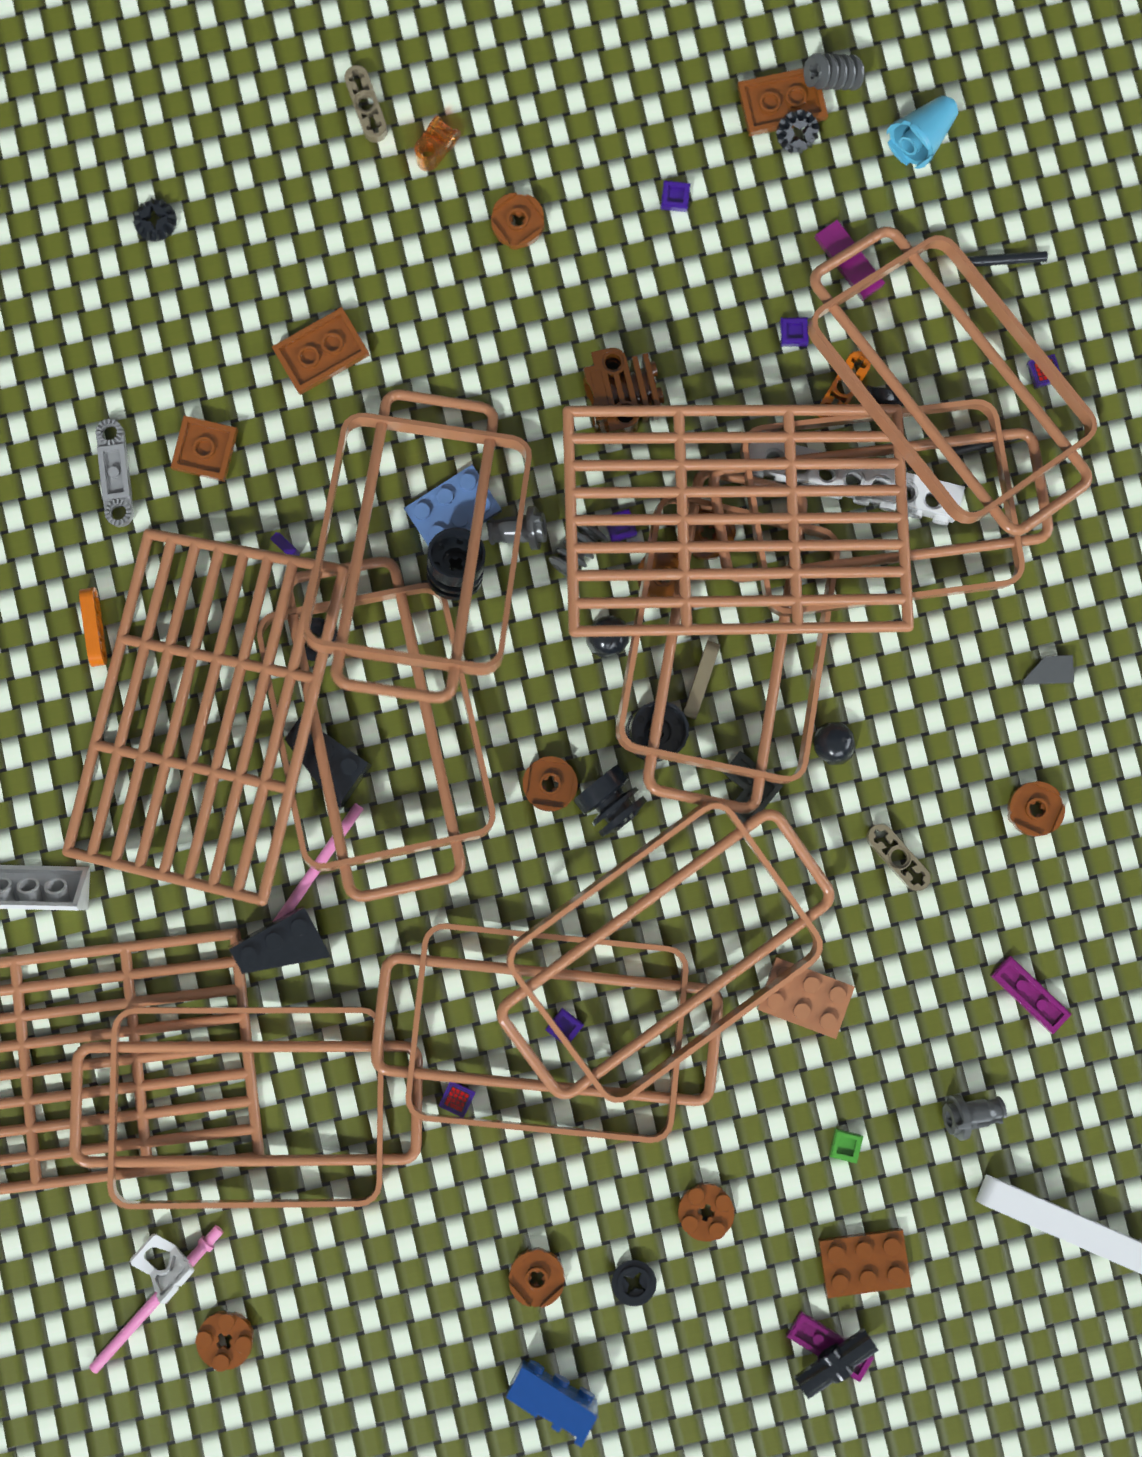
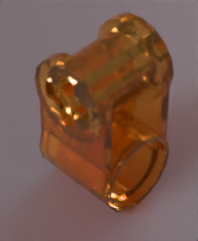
M439 115L434 117L426 131L415 144L416 163L424 171H432L437 168L446 154L456 145L461 135L459 129H452L442 122L443 119ZM426 151L433 153L429 157H424L421 154Z

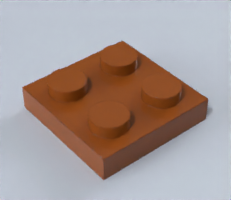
M183 416L170 468L175 471L225 482L238 429L232 426Z

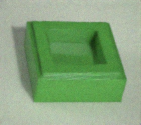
M835 1128L828 1156L857 1164L863 1135Z

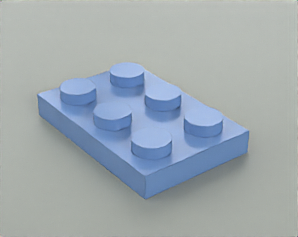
M470 465L404 507L405 512L428 547L433 537L444 529L457 527L471 530L479 474L473 465ZM489 489L483 523L502 512Z

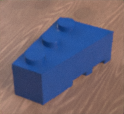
M522 1360L507 1388L506 1398L534 1417L539 1415L552 1422L551 1428L558 1433L563 1428L577 1437L574 1443L582 1448L598 1417L597 1400L594 1399L595 1395L585 1388L580 1387L578 1390L569 1385L570 1381L559 1374L550 1375L536 1361L530 1360L527 1362Z

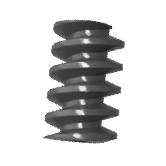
M815 53L808 57L805 62L804 80L808 87L814 86L818 90L850 89L854 91L858 90L863 83L864 66L861 59L856 55Z
M577 526L579 530L577 532V542H598L599 540L608 542L606 536L595 526ZM566 539L563 541V545H564L565 548H566ZM558 547L556 553L559 558L550 556L549 561L557 571L567 578L566 549ZM592 553L578 554V565L586 568L587 564L584 558L594 559L595 557Z

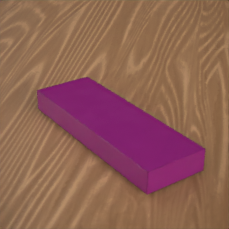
M838 220L815 235L816 241L829 258L855 243ZM862 252L837 266V269L851 287L876 271ZM883 279L878 280L858 293V297L861 301H864L882 288L885 282Z
M1008 956L990 975L1050 1034H1054L1072 1015L1011 956Z
M801 1310L786 1334L789 1339L817 1356L827 1347L833 1344H841L847 1340ZM872 1355L856 1366L855 1371L850 1377L861 1382L874 1356Z

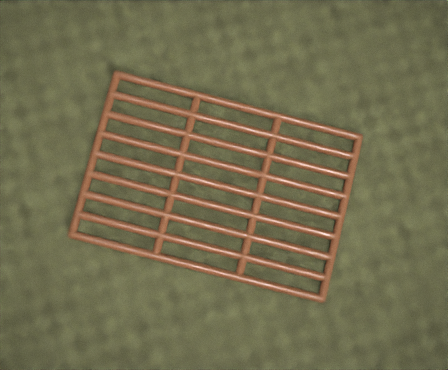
M861 404L565 406L563 408L569 634L572 637L911 632L914 629L906 464L903 456L893 445L894 458H796L795 443L891 442L883 431H795L794 416L869 415ZM879 404L887 415H892L893 423L904 435L902 406L899 404ZM673 416L674 432L574 433V417ZM685 416H783L784 432H685ZM674 443L675 459L575 460V444ZM686 443H784L785 459H686ZM895 469V485L797 486V470ZM687 470H785L786 486H687ZM575 471H675L676 487H576ZM896 496L897 512L799 513L798 497ZM787 497V513L688 514V498ZM676 498L677 514L577 515L576 499ZM897 523L898 539L800 540L799 524ZM788 524L789 540L689 541V525ZM677 525L678 541L577 542V526ZM899 550V566L801 567L800 551ZM789 551L790 567L690 569V552ZM678 553L679 569L578 570V554ZM900 577L901 594L802 595V579ZM790 579L791 595L691 596V580ZM679 580L680 596L579 598V581ZM901 605L902 621L803 622V606ZM791 606L792 623L692 624V608ZM680 608L681 624L580 626L579 609Z
M147 528L144 530L62 849V854L65 857L260 906H265L268 903L329 655L317 652L313 672L299 670L306 642L303 621L315 559ZM153 540L166 542L142 637L129 635ZM176 545L187 546L189 550L166 641L153 640ZM200 549L213 551L190 646L177 645ZM225 553L237 556L214 652L202 650L201 645ZM248 559L262 560L238 657L226 655L225 650ZM323 561L318 589L323 572L337 574L321 640L332 641L349 574V567L345 564ZM273 563L287 565L263 662L250 660L249 657ZM297 568L310 569L311 574L288 667L275 665L274 661ZM126 645L138 647L115 743L102 741ZM149 651L162 652L139 748L128 747L126 742ZM173 655L186 657L163 753L150 752ZM197 660L210 662L187 759L173 757ZM221 666L234 667L235 671L211 765L199 763L198 758ZM248 670L260 674L236 771L222 768L245 673ZM271 675L282 677L285 679L261 776L247 774ZM297 680L310 683L286 782L272 779ZM99 751L112 755L88 849L82 850L75 848L96 761ZM122 757L135 759L112 854L107 856L98 852ZM146 762L159 765L136 860L131 862L123 860L122 857ZM170 768L184 770L160 867L147 866L146 863ZM197 773L208 776L183 875L171 872L170 870L194 774ZM219 779H223L233 783L209 880L207 881L195 878L218 782ZM245 784L258 788L234 885L231 887L219 883ZM271 790L283 793L259 892L255 893L244 889L268 792Z
M231 928L0 957V968L10 967L11 984L0 985V996L13 995L14 1012L0 1013V1024L15 1023L17 1037L16 1040L0 1041V1053L18 1051L19 1057L18 1068L0 1070V1081L21 1078L22 1095L0 1098V1109L23 1107L25 1119L23 1124L0 1126V1138L26 1135L28 1150L26 1152L0 1155V1166L29 1163L30 1180L0 1183V1195L106 1182L108 1177V1170L42 1178L40 1161L70 1158L71 1155L69 1146L39 1150L38 1133L70 1129V1118L36 1122L35 1105L71 1101V1089L34 1094L32 1077L71 1072L72 1061L31 1066L29 1049L111 1039L112 1028L28 1038L27 1021L236 995L237 1007H249L245 974L241 973L233 956L134 969L132 964L131 952L224 940H230V944L241 940L239 929ZM120 954L122 970L23 982L21 968L23 965ZM225 968H233L235 984L143 996H136L134 980ZM123 981L124 998L31 1010L25 1009L24 993ZM224 1013L139 1024L138 1014H130L127 1016V1026H120V1038L129 1037V1042H140V1035L239 1023L241 1040L234 1041H252L249 1013ZM242 1052L244 1068L144 1080L143 1063L220 1053H130L119 1055V1066H132L133 1081L118 1083V1095L134 1093L136 1109L119 1111L117 1123L137 1121L139 1137L117 1140V1152L140 1149L141 1156H152L151 1147L251 1135L253 1152L230 1155H265L254 1052ZM111 1056L84 1059L83 1071L110 1067ZM245 1079L247 1096L147 1108L146 1091ZM110 1084L82 1088V1099L110 1096ZM248 1107L250 1124L150 1136L149 1119ZM109 1113L82 1116L81 1128L109 1124ZM108 1141L82 1144L81 1151L84 1155L108 1153ZM218 1167L116 1169V1180Z

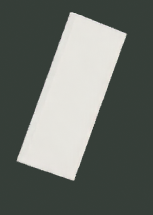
M0 865V909L88 910L90 868Z

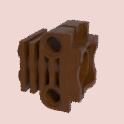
M607 348L591 352L593 366L583 368L585 377L583 385L586 396L592 406L662 405L664 403L661 387L656 388L654 376H658L655 361L650 362L648 353L642 355L641 369L638 357L633 356L629 371L627 358L620 349ZM639 417L592 418L595 433L637 432ZM641 417L642 424L648 422V417ZM652 417L653 421H656V420H658V418H659V417ZM626 419V420H629L630 422L624 423V422H621L620 420Z

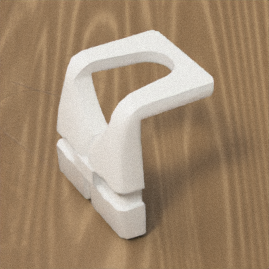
M155 1233L146 1240L130 1259L132 1266L150 1275L154 1290L157 1292V1299L161 1304H167L179 1290L178 1286H182L194 1272L191 1263H189V1260L179 1248ZM152 1247L169 1251L170 1260L167 1269L157 1270L144 1258L145 1252Z

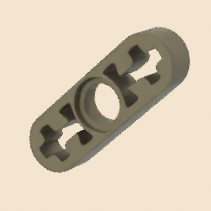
M352 66L345 73V82L364 136L370 142H381L387 135V126L368 72L362 66ZM356 75L361 79L363 87L361 91H358L353 78ZM362 99H371L374 102L372 108L369 110L359 108L358 105ZM371 117H374L379 132L377 133L371 130L369 121Z
M709 640L706 642L683 711L686 717L696 720L719 652L720 644Z
M884 824L870 827L866 835L868 844L904 885L913 891H921L927 888L930 883L928 870L897 835ZM875 830L878 832L885 831L884 839L888 844H891L892 841L896 843V845L888 848L885 854L882 849L886 848L883 842L875 843L873 840L876 837ZM896 849L902 850L906 856L905 862L900 866L893 864L891 861V854ZM911 861L914 863V866L910 867V869L914 873L921 872L923 875L920 878L923 882L921 885L910 882L913 877L908 871H905L904 874L900 872L907 868Z

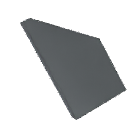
M1073 655L1043 657L1021 681V685L1074 683Z

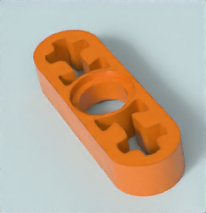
M855 351L849 355L846 363L852 370L854 367L853 362H856L858 359L863 361L861 365L863 368L860 367L855 374L862 382L871 367V363L861 351ZM837 375L820 404H831L834 398L839 400L838 404H843L841 401H845L844 404H849L854 394L852 392L842 394L837 390V383L842 381L839 375Z
M95 587L80 589L79 599L89 663L91 667L107 665V651L98 592Z

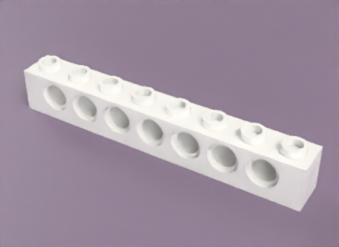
M749 443L748 445L750 459L785 457L784 443ZM796 445V455L823 452ZM895 469L806 470L804 474L797 473V485H848L845 480L847 476L855 477L858 480V485H872L873 483L895 485ZM785 470L752 472L755 477H768L776 482L786 484ZM828 470L832 475V479L829 481L823 480L819 476V471ZM906 472L907 491L911 495V500H907L908 517L921 519L922 516L933 518L932 522L939 525L953 523L955 520L948 515L938 501L937 507H931L926 503L925 497L933 496V494L918 475ZM940 481L957 504L961 506L965 487ZM828 496L834 499L843 498V496ZM844 496L853 498V502L858 505L868 506L869 503L880 505L879 509L887 512H895L897 509L896 496Z

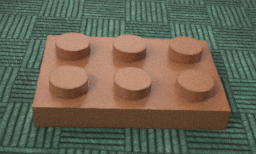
M775 957L765 986L794 964ZM806 969L757 1006V1010L836 1039L855 986Z

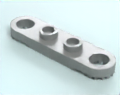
M107 419L99 423L95 432L104 514L107 521L113 526L124 527L130 524L134 517L125 431L119 422ZM115 427L117 429L115 439H111V441L104 439L105 429ZM117 506H124L126 509L123 519L115 520L112 516V512Z

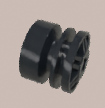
M453 527L444 529L436 534L429 543L426 578L429 587L435 594L447 600H460L470 531L465 528ZM481 539L472 595L477 593L483 581L486 550Z
M655 701L637 709L627 721L625 726L627 738L637 745L648 747L649 729H651ZM666 702L659 749L678 753L685 746L689 737V723L685 714L676 705ZM633 753L636 757L646 760L645 755ZM657 758L656 762L662 761L664 759Z
M618 764L573 800L584 815L595 809L599 812L592 821L593 826L603 819L608 823L599 831L602 837L622 828L638 815L643 805L647 802L644 796L634 803L630 800V797L638 791L637 787L627 792L622 790V787L629 778Z

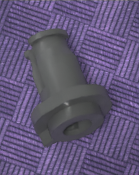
M528 506L526 515H523L520 542H529L532 550H539L542 542L547 540L545 514L539 512L536 506ZM518 516L505 517L500 520L490 518L488 537L491 545H495L498 542L514 543Z
M960 1095L949 1096L942 1112L947 1131L959 1141L970 1138L971 1130L988 1127L993 1123L1003 1124L1002 1118H1007V1110L1003 1099L1000 1096H996V1099L991 1100L980 1099L965 1102Z

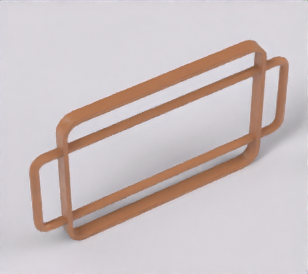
M883 226L818 265L812 271L810 286L823 303L814 312L807 326L808 335L812 343L948 515L955 521L963 524H972L990 513L1006 533L1013 536H1021L1031 531L1090 487L1093 479L1092 471L1077 450L1082 448L1096 434L1097 421L1093 412L953 240L945 236L935 235L912 247L897 229ZM888 237L892 239L904 253L834 298L821 283L823 275L882 238ZM928 249H938L950 258L1082 422L1085 430L1084 438L1073 446L919 254ZM908 261L912 263L1063 451V453L995 501L839 306ZM828 312L833 315L985 508L978 512H968L957 504L821 332L818 326V319ZM1068 458L1081 474V481L1019 525L1013 524L999 506Z
M393 390L383 396L378 415L357 413L349 416L344 421L340 431L303 621L304 638L307 644L315 651L333 654L331 677L340 688L354 692L430 703H443L455 695L460 673L488 675L501 665L532 454L528 443L522 438L497 433L498 413L490 404L408 390ZM402 400L481 412L488 417L486 431L390 417V408L394 401ZM372 427L376 429L336 642L321 640L311 633L310 626L346 440L349 432L354 428ZM386 430L484 444L451 659L347 644ZM498 446L520 452L525 459V469L499 649L497 655L491 661L477 663L463 661L462 656L494 447ZM345 656L448 671L446 688L436 692L348 679L343 675L342 671Z
M970 399L919 406L926 415L976 409L987 416L991 431L944 438L951 447L993 442L1002 495L1012 489L1004 440H1025L1029 448L1033 473L1043 467L1037 437L1025 428L1002 430L997 410L991 403L985 400ZM906 407L903 408V417L912 416ZM870 415L831 416L795 421V431L874 420ZM783 422L765 424L754 427L749 432H784ZM931 439L908 441L915 451L938 449ZM741 443V459H750L749 443ZM893 444L796 455V458H868L894 454ZM785 457L770 458V459H785ZM713 470L709 476L708 486H719V480L722 476L739 473L744 475L745 486H754L752 472L763 470ZM1045 474L1034 481L1039 510L1050 503ZM1012 496L1003 503L1005 515L1013 524L1018 525L1014 497ZM710 497L712 512L724 513L721 497ZM747 497L749 512L759 513L756 497ZM1052 515L1042 522V530L1037 534L1022 536L1009 534L1007 538L910 550V560L914 561L1011 548L1014 561V573L1008 580L912 592V599L920 600L1003 589L1011 586L1022 577L1025 570L1022 546L1037 545L1050 538L1053 532ZM751 524L754 540H763L761 524ZM715 525L717 541H728L726 525ZM719 552L721 568H733L730 552ZM756 552L758 568H767L765 552ZM899 552L801 564V567H868L898 563ZM790 566L775 567V568H788V567H790ZM730 579L740 583L761 581L763 595H772L769 579ZM874 605L803 607V615ZM767 606L772 613L778 616H792V608Z
M713 470L698 471L692 486H703L704 481L709 478ZM742 473L724 475L720 478V480L745 485ZM753 476L754 486H786L784 483ZM798 497V512L807 513V498ZM663 498L656 506L653 514H661L663 507L668 504H677L676 498ZM688 498V514H698L699 509L712 512L711 501L701 498ZM722 504L724 513H750L748 509ZM765 524L788 530V524ZM799 524L800 540H803V534L816 536L823 540H838L830 530L812 524ZM651 525L648 542L657 541L659 525ZM689 525V541H694L696 525ZM830 551L829 560L840 558V551ZM646 553L643 569H652L655 553ZM826 578L824 595L834 594L836 578ZM785 579L783 595H791L790 579ZM650 580L641 581L638 597H647ZM676 580L673 597L680 596L679 580ZM781 606L783 608H791V606ZM636 608L634 625H642L645 608ZM671 608L669 624H680V608ZM831 611L821 612L820 622H830ZM780 616L779 623H790L791 617ZM818 633L799 761L796 772L792 776H782L766 772L788 634H777L755 770L659 749L678 635L666 636L648 747L637 745L627 738L625 721L640 636H631L616 722V737L619 744L625 750L646 756L643 782L652 794L697 805L707 801H718L727 805L735 813L748 814L755 811L760 805L765 781L788 784L799 779L806 772L828 633ZM657 758L754 778L751 798L748 802L742 803L658 785L654 779Z
M382 556L363 559L361 571L379 567L387 568L390 571L394 588L357 595L354 606L396 598L408 653L419 654L407 596L421 593L432 594L439 599L442 605L452 649L455 631L448 600L435 594L428 583L404 586L399 565L391 558ZM351 562L342 563L347 565L350 569ZM311 570L296 572L293 588L298 583L309 581ZM323 572L321 579L336 576L337 574ZM293 589L285 620H288L292 643H294L302 606L296 607ZM342 598L340 609L343 607L344 598ZM330 601L316 603L313 614L328 612ZM275 612L267 614L260 620L257 627V640L262 662L265 654L264 632L272 624ZM304 646L299 670L310 672ZM411 666L416 689L428 690L423 667ZM460 673L459 684L488 807V823L477 831L459 833L431 703L419 701L449 837L351 858L348 856L316 704L310 730L337 861L318 863L308 856L295 794L291 807L300 851L305 863L317 871L340 869L344 890L353 900L368 902L457 881L463 875L466 868L462 842L486 836L495 822V806L464 673ZM270 677L268 694L273 719L275 720L277 704ZM301 682L304 701H306L310 683ZM282 735L279 748L285 778H287L289 762ZM451 845L455 866L448 873L365 891L358 890L355 887L351 866Z
M718 801L704 802L515 939L508 948L506 960L512 976L520 987L505 997L499 1004L497 1020L549 1092L555 1097L571 1099L593 1084L606 1100L614 1103L626 1102L800 975L819 959L823 950L822 939L812 922L832 906L835 899L834 889L789 822L779 811L764 809L742 824L727 805ZM711 809H720L727 814L735 825V830L529 981H524L514 967L515 954L522 946L705 812ZM767 820L773 821L778 826L823 891V899L806 913L749 834ZM741 838H744L799 918L591 1071L533 991ZM804 927L808 929L813 938V946L804 958L627 1089L621 1092H611L606 1090L598 1081ZM526 996L529 997L586 1074L568 1088L558 1085L508 1017L509 1009Z
M452 923L437 924L425 934L421 954L394 953L388 956L381 965L371 1047V1063L375 1070L382 1075L407 1078L406 1106L417 1119L429 1122L654 1143L665 1139L672 1131L676 1105L702 1106L709 1102L714 1095L720 1034L710 1040L708 1044L705 1086L701 1094L677 1093L679 1063L671 1071L670 1092L643 1090L630 1099L668 1104L665 1127L657 1134L644 1135L421 1112L412 1102L413 1079L549 1092L543 1082L537 1079L415 1068L426 966L512 975L507 963L427 955L428 942L432 934L438 930L450 929L520 937L526 931ZM540 933L535 938L580 943L587 937ZM609 939L602 940L598 945L667 951L675 954L681 962L680 981L563 969L551 978L679 992L678 1006L686 1001V993H697L708 985L707 983L688 982V961L677 948L667 945ZM396 964L420 966L409 1067L388 1065L382 1060L391 970ZM514 964L519 974L527 977H534L546 968ZM720 991L710 997L712 999L710 1027L722 1018L723 997ZM684 1017L676 1022L673 1054L681 1049ZM557 1082L558 1085L563 1088H568L574 1084L567 1082ZM594 1085L589 1086L578 1094L603 1097ZM603 1086L606 1090L611 1092H621L627 1089Z
M362 1006L135 1007L126 1009L116 1017L112 1025L111 1042L84 1043L73 1054L71 1069L70 1155L74 1162L82 1167L108 1168V1194L113 1203L121 1208L361 1207L372 1203L380 1194L383 1165L410 1164L417 1159L421 1152L422 1120L417 1119L411 1114V1146L409 1151L403 1154H383L384 1075L378 1072L377 1154L117 1156L119 1053L371 1052L372 1041L119 1042L120 1026L128 1015L183 1013H364L370 1015L375 1020V1011L371 1008ZM383 1041V1062L384 1052H407L410 1055L411 1042ZM417 1047L415 1068H423L422 1053ZM90 1053H111L108 1156H86L81 1151L83 1060ZM413 1079L412 1102L422 1112L423 1080ZM377 1165L376 1188L370 1195L364 1198L131 1201L120 1196L116 1187V1168Z

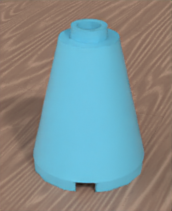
M939 96L893 122L887 129V134H890L888 146L894 156L905 165L909 163L916 165L915 169L924 168L930 163L958 116L956 102L950 97Z

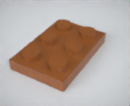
M804 68L738 82L737 88L749 137L777 131L780 120L794 110L810 112L817 122L825 121L828 118L822 89H816L814 86L808 87L806 85Z
M342 307L272 346L299 395L370 356Z
M902 1228L818 1239L827 1298L911 1287Z

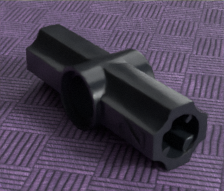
M862 1328L841 1344H833L819 1354L818 1360L793 1377L809 1400L830 1384H837L846 1380L853 1374L856 1366L879 1350L865 1329Z

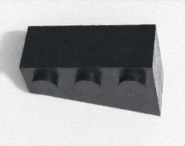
M299 717L284 739L292 750H294L301 717ZM310 730L302 764L323 790ZM323 732L339 810H342L372 765Z
M304 906L295 909L228 946L242 974L331 957Z

